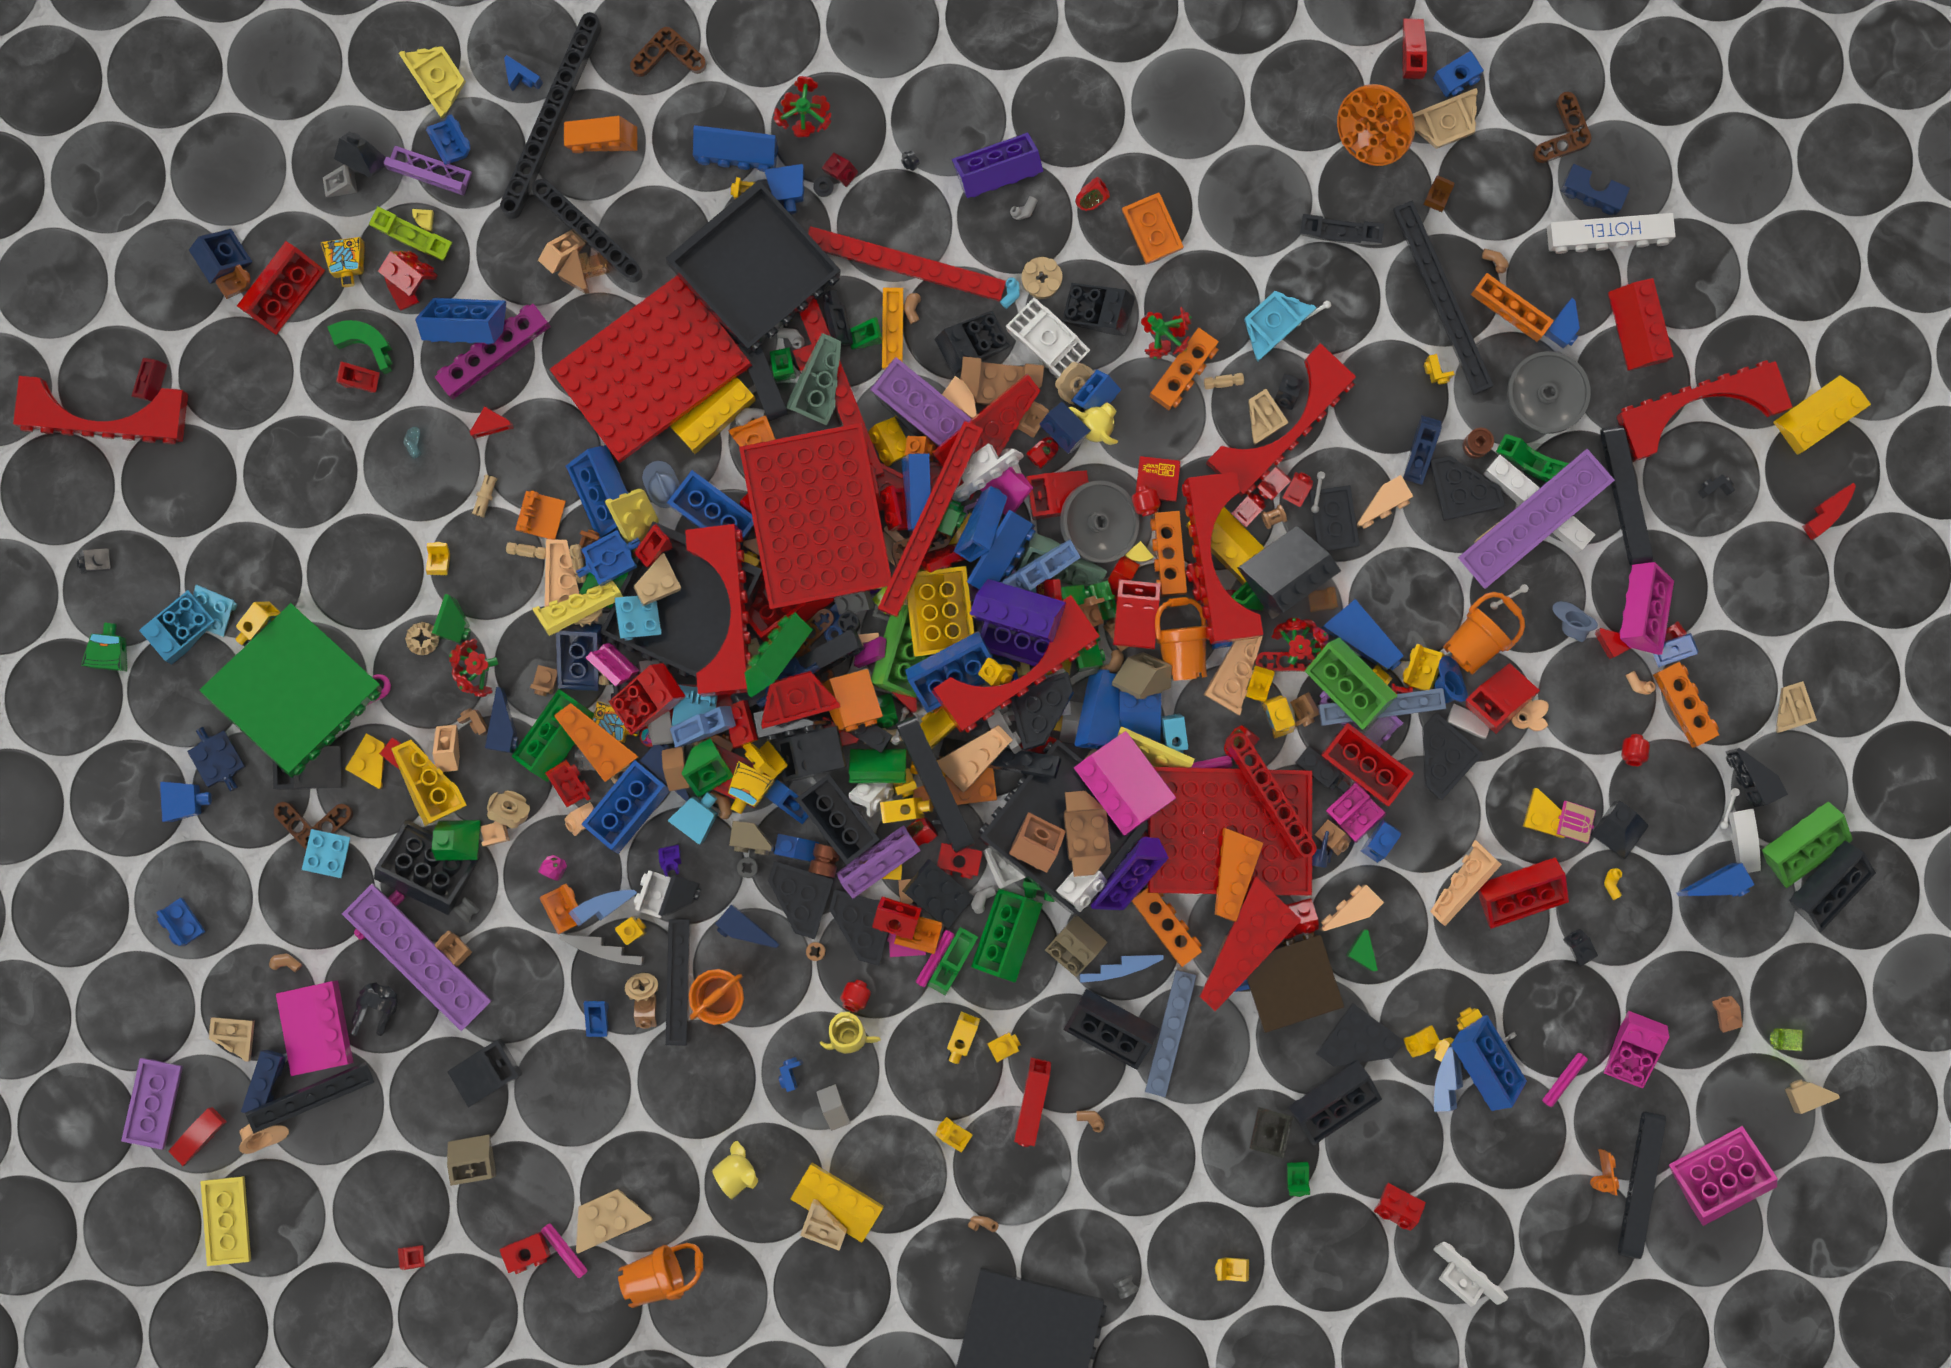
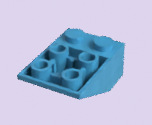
M187 590L139 631L161 657L172 665L190 650L215 621L190 591Z

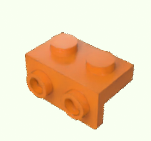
M563 884L561 887L540 897L558 935L577 926L569 912L578 905L574 899V891L567 884Z
M919 917L913 939L910 940L896 935L894 944L935 954L943 923Z

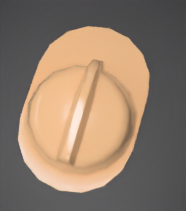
M250 1124L240 1130L242 1142L240 1143L239 1150L244 1154H250L264 1147L276 1144L287 1137L289 1129L286 1126L274 1125L253 1134Z

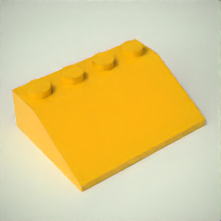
M966 566L938 569L932 573L927 571L918 572L907 596L914 657L936 654L974 634L973 618L970 615L971 603Z

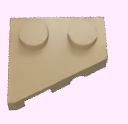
M1267 389L1248 400L1254 445L1289 423Z
M663 553L634 585V589L642 606H645L680 591L681 586Z
M1803 681L1781 688L1776 724L1777 733L1817 721Z
M212 1017L209 1039L216 1044L222 1045L229 1052L238 1055L242 1060L249 1062L251 1061L255 1021Z
M813 1199L800 1236L840 1250L847 1229L818 1200Z

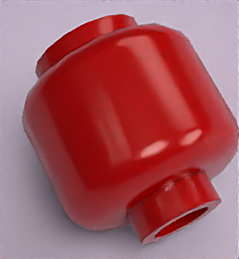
M1147 485L1136 488L1137 493L1131 497L1135 512L1142 514L1143 517L1157 513L1158 508L1161 506L1157 490L1155 488L1148 489Z
M1632 734L1631 737L1623 740L1622 759L1630 766L1643 765L1649 758L1650 743L1642 735Z
M861 980L848 982L840 996V1000L843 1003L842 1006L852 1012L863 1010L868 1003L871 992L867 988V984Z

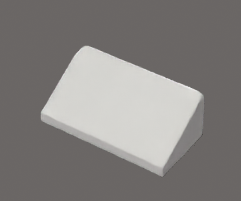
M1453 704L1446 720L1450 725L1482 739H1486L1490 729L1470 710Z

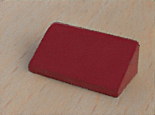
M143 358L132 397L151 402L160 392L167 364L155 359Z

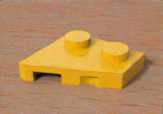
M366 733L345 769L381 789L383 787L384 757L379 753L386 744Z

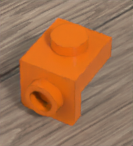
M907 436L905 456L908 454H929V462H933L934 455L931 452L936 449L935 443L925 436Z

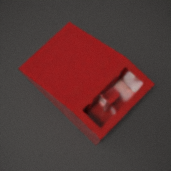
M1087 470L1026 476V479L1033 487L1028 494L1032 521L1061 516L1063 504L1069 494L1080 485L1089 482Z
M1119 579L1113 645L1155 649V616L1159 608L1161 584Z
M664 663L649 665L615 695L609 703L630 735H633L671 710L686 696Z
M1509 663L1481 684L1466 699V707L1497 734L1540 690Z

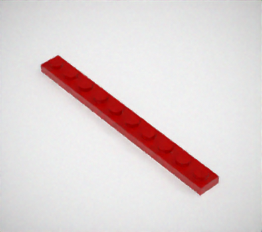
M811 226L808 232L820 248L830 255L999 302L1004 292L1006 280Z
M815 298L809 302L808 308L800 313L813 349L822 333L830 336ZM839 360L835 406L843 426L862 423L869 463H873L876 477L883 475V469Z
M966 421L963 422L882 597L878 610L898 618L982 436L983 428Z

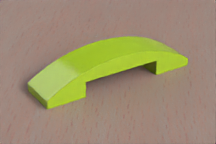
M378 206L369 222L371 227L393 239L444 261L452 245L451 241L434 233L427 232Z

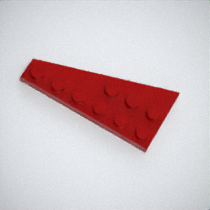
M1256 876L1246 894L1237 920L1233 922L1221 952L1199 996L1214 1011L1229 998L1301 921Z

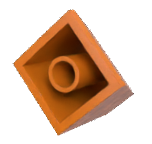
M868 669L835 677L823 683L840 703V708L829 710L839 731L846 729V732L858 729V725L865 724V727L877 724V719L883 716Z

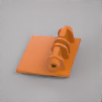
M526 491L515 530L555 540L566 501L544 496L535 491Z
M1598 1149L1603 1175L1592 1177L1590 1184L1594 1189L1616 1196L1619 1189V1181L1617 1177H1614L1613 1168H1616L1614 1156H1611L1610 1152Z

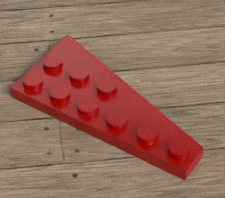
M1025 374L969 421V423L984 430L974 453L989 443L993 446L999 457L1008 443L1011 434L1016 430L1025 412L1028 411L1041 391L1028 374ZM960 429L931 452L942 467ZM962 479L958 487L964 483ZM972 493L968 498L970 501L973 498L974 493Z

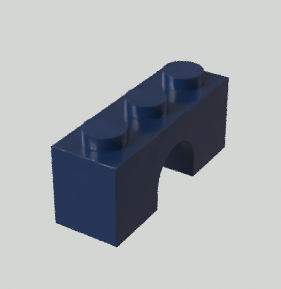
M1573 164L1567 173L1560 191L1568 198H1577L1589 207L1596 206L1602 209V212L1605 214L1617 215L1624 204L1630 188L1611 180L1604 191H1596L1590 186L1589 182L1592 171Z
M270 1050L260 1052L241 1109L242 1113L273 1101L274 1096L271 1095L272 1088L276 1079L281 1076L287 1058L286 1055Z

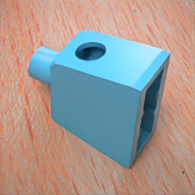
M1180 713L1161 716L1164 745L1184 754L1183 750L1188 749L1184 716ZM1178 737L1179 741L1173 744V738Z
M707 792L701 800L696 796L691 797L668 822L700 845L705 841L718 815L711 808L717 798L710 792Z

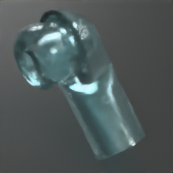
M418 427L408 429L404 438V445L412 458L421 455L417 447L420 437V429Z

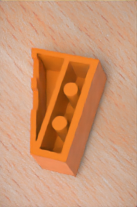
M621 116L564 122V146L572 150L573 153H583L584 151H637V127Z

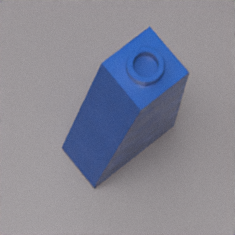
M908 454L902 459L908 531L914 530L931 494L929 454Z
M990 486L981 492L954 552L969 562L974 561L990 550L1007 500V496L1001 490Z
M1356 599L1321 627L1334 638L1340 637L1352 650L1378 665L1384 671L1389 668L1393 671L1402 663L1400 659L1404 655Z
M1098 670L1096 674L1089 675L1075 739L1076 747L1099 750L1118 737L1120 730L1119 688L1112 686V681L1117 674L1110 673V670Z

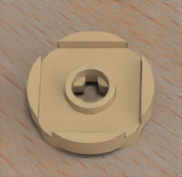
M1038 257L1027 262L1022 272L1023 288L1038 299L1052 297L1062 284V271L1056 261L1046 257ZM1039 273L1047 275L1048 278L1045 279L1044 283L1036 279Z
M1072 362L1056 380L1055 386L1060 397L1064 401L1074 404L1071 400L1092 376L1094 371L1084 364ZM1078 380L1079 385L1075 387L1074 384Z
M504 791V794L496 792L489 798L487 816L490 820L507 825L509 828H517L519 824H522L528 818L530 806L526 804V799L516 792Z

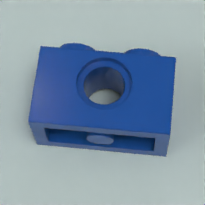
M1469 51L1438 70L1433 78L1447 98L1450 95L1457 96L1464 90L1463 87L1468 84L1473 86L1479 82L1484 70L1473 53ZM1455 73L1463 74L1464 79H1458Z

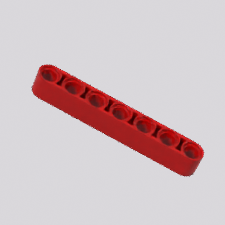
M1243 733L1229 735L1225 741L1227 750L1294 855L1299 858L1312 857L1316 852L1315 842L1249 738ZM1236 737L1241 741L1239 748L1234 746V739ZM1247 755H1249L1252 758V764L1250 766H1248L1245 763V757ZM1258 773H1261L1263 776L1261 784L1256 780ZM1269 790H1271L1274 793V799L1272 801H1270L1267 797ZM1280 808L1285 810V817L1283 819L1278 814ZM1292 825L1295 826L1297 830L1295 836H1292L1290 834V827ZM1303 843H1305L1308 847V850L1305 854H1303V852L1301 851V845Z

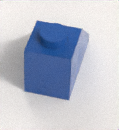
M1573 298L1569 300L1544 334L1563 349L1568 344L1572 346L1579 337L1576 335L1580 327L1576 301Z
M1096 369L1071 401L1084 409L1101 407L1107 402L1110 404L1121 389L1109 375Z
M776 780L764 795L801 824L809 817L795 800L799 795L779 780Z

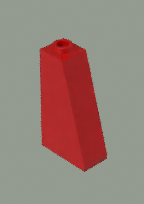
M1036 1058L1030 1059L1014 1142L1020 1146H1035L1050 1078V1061Z

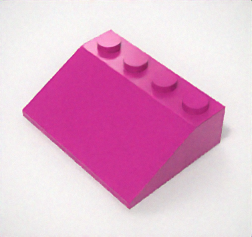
M1127 731L1074 767L1124 836H1127L1176 799L1175 795Z
M338 981L276 994L291 1076L353 1063Z
M1743 1126L1669 1164V1168L1691 1209L1703 1226L1777 1187L1778 1178Z

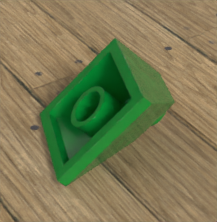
M445 594L432 633L440 638L462 644L470 637V625L457 599Z
M711 738L692 748L681 773L697 797L733 778L731 770Z
M438 821L433 830L432 852L435 859L478 860L481 821Z

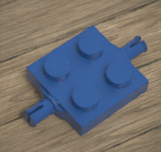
M616 530L582 548L581 550L586 559V566L576 570L578 577L581 578L592 573L598 584L603 586L633 570L637 566L632 558L631 550L640 545L639 538L637 537L633 541L626 543L620 532Z

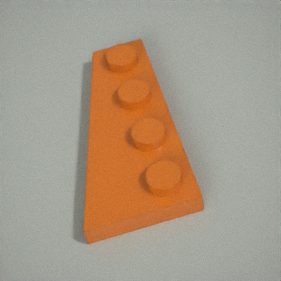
M766 415L752 420L744 426L740 425L728 430L739 447L776 440Z

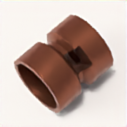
M1476 428L1463 440V451L1470 458H1481L1492 449L1494 437L1488 429Z
M815 843L813 851L815 859L811 860L808 872L835 878L837 870L835 862L839 861L840 856L833 847Z

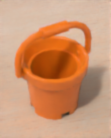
M1497 592L1487 593L1469 608L1467 619L1443 648L1447 653L1450 651L1452 658L1466 672H1470L1473 675L1500 651H1509L1519 641L1525 629V619L1521 613L1522 610L1509 596L1506 597L1504 594ZM1492 597L1502 599L1503 603L1512 613L1518 616L1520 627L1517 635L1512 640L1509 639L1497 624L1477 608L1486 599Z
M1188 597L1169 599L1158 608L1155 616L1156 642L1160 644L1162 660L1172 665L1171 675H1173V681L1196 679L1199 677L1200 672H1202V678L1207 677V638L1205 630L1207 623L1206 619L1203 618L1201 605L1194 599H1188ZM1192 604L1200 613L1202 626L1160 629L1161 614L1168 606L1176 607Z
M715 969L708 970L699 975L692 983L689 992V1003L693 1011L689 1019L694 1020L698 1017L703 1022L713 1025L725 1024L734 1019L740 1012L744 1001L743 987L740 984V980L743 978L742 974L734 976L728 971Z
M691 1243L679 1244L671 1248L667 1245H662L656 1248L652 1254L620 1267L618 1271H623V1275L618 1276V1281L624 1299L630 1298L633 1302L628 1304L629 1307L635 1308L665 1299L671 1301L681 1299L684 1292L697 1283L701 1272H703V1253L700 1251V1248ZM689 1248L696 1252V1275L692 1281L684 1286L682 1271L674 1252Z

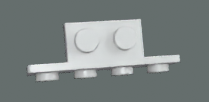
M988 443L972 455L962 477L964 483L957 488L952 499L956 501L967 500L972 493L984 488L989 481L1000 477L1009 467L1017 465L1019 460L1024 457L1023 454L1016 449H1011L998 458L993 446Z
M1442 1242L1434 1247L1433 1250L1449 1263L1439 1277V1280L1470 1307L1476 1304L1482 1293L1497 1305L1508 1299L1502 1288L1494 1285L1483 1272L1478 1271L1472 1266L1467 1258L1458 1254L1452 1245Z

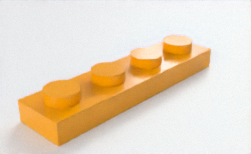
M883 288L882 370H885L895 357L903 362V288Z

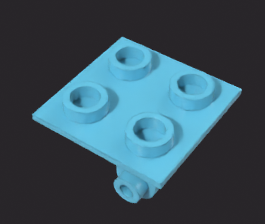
M195 585L193 596L215 621L207 631L224 637L231 610L234 611L236 609L237 603L233 599L210 591L205 587Z
M638 596L614 598L620 639L624 638L625 641L632 640L633 637L661 635L657 601L642 606Z
M679 685L686 697L674 707L671 726L715 709L718 695L702 697L698 694L697 687Z
M311 829L302 870L342 878L351 837Z

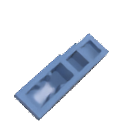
M1068 540L1024 566L1000 583L1030 591L1081 557L1072 541Z
M1163 955L1120 956L1121 964L1100 965V973L1079 974L1080 983L1103 981L1122 977L1143 970L1163 960Z

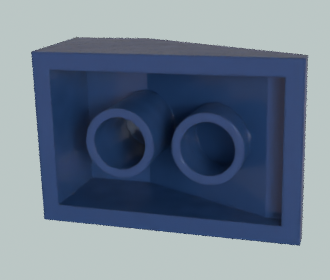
M573 623L556 633L558 689L599 691V670L586 657L590 652L599 650L603 645L602 634L600 633L602 624H591V626L585 624L582 627L580 624L575 625Z

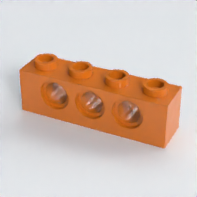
M1486 273L1471 293V296L1536 342L1543 337L1554 321L1488 273Z
M1198 328L1187 342L1189 344L1187 350L1179 353L1151 391L1149 397L1167 410H1170L1172 406L1176 408L1183 399L1180 396L1183 391L1186 390L1188 392L1195 383L1192 380L1196 374L1200 376L1206 368L1205 361L1208 357L1212 359L1219 350L1216 348L1219 341ZM1194 350H1200L1203 354V357L1195 358L1192 355V352ZM1187 366L1190 368L1191 373L1184 375L1181 373L1180 368ZM1175 382L1178 384L1179 389L1172 391L1169 389L1168 384Z
M1180 511L1155 513L1154 518L1150 519L1151 531H1155L1156 539H1152L1153 551H1157V559H1154L1155 572L1159 571V580H1156V583L1161 584V597L1186 595L1187 586ZM1163 529L1170 530L1172 537L1169 539L1163 538L1161 531ZM1166 549L1171 550L1174 557L1172 559L1164 558L1163 551ZM1166 570H1173L1176 575L1175 578L1172 580L1167 579L1164 575Z
M1679 661L1653 674V677L1693 748L1719 736V728L1717 723L1710 719L1707 713L1709 712L1707 705L1697 695L1699 691L1696 685L1690 682L1687 668L1683 664L1681 665ZM1675 680H1678L1682 685L1680 691L1674 688ZM1686 698L1691 701L1692 706L1690 709L1684 706ZM1695 717L1701 720L1699 728L1694 725Z
M1147 887L1136 895L1131 902L1180 967H1183L1202 952L1200 950L1202 945L1195 936L1191 938L1188 934L1189 927L1182 919L1178 921L1174 915L1177 913L1170 903L1166 904L1163 901V893H1148ZM1152 902L1160 904L1161 910L1159 913H1151L1149 906ZM1167 918L1173 921V928L1169 931L1164 930L1162 927L1163 920ZM1179 935L1184 936L1186 939V944L1183 947H1177L1175 944V938Z

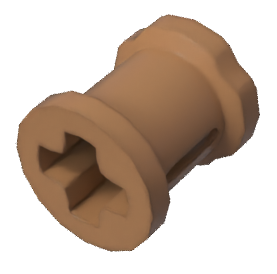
M1277 505L1276 509L1269 512H1261L1267 529H1270L1272 525L1279 522H1287L1285 511L1281 505Z
M813 942L808 945L806 955L812 961H819L825 956L826 949L822 943ZM813 946L821 948L819 957L811 955Z

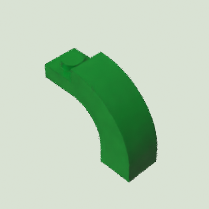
M353 320L341 321L327 326L334 345L339 350L357 343L368 345L373 351L380 370L384 374L392 372L390 367L393 364L391 357L388 353H385L392 350L386 338L374 327L364 322Z
M1508 434L1504 435L1496 450L1499 455L1520 471L1546 483L1569 464L1542 455L1528 446L1523 439Z

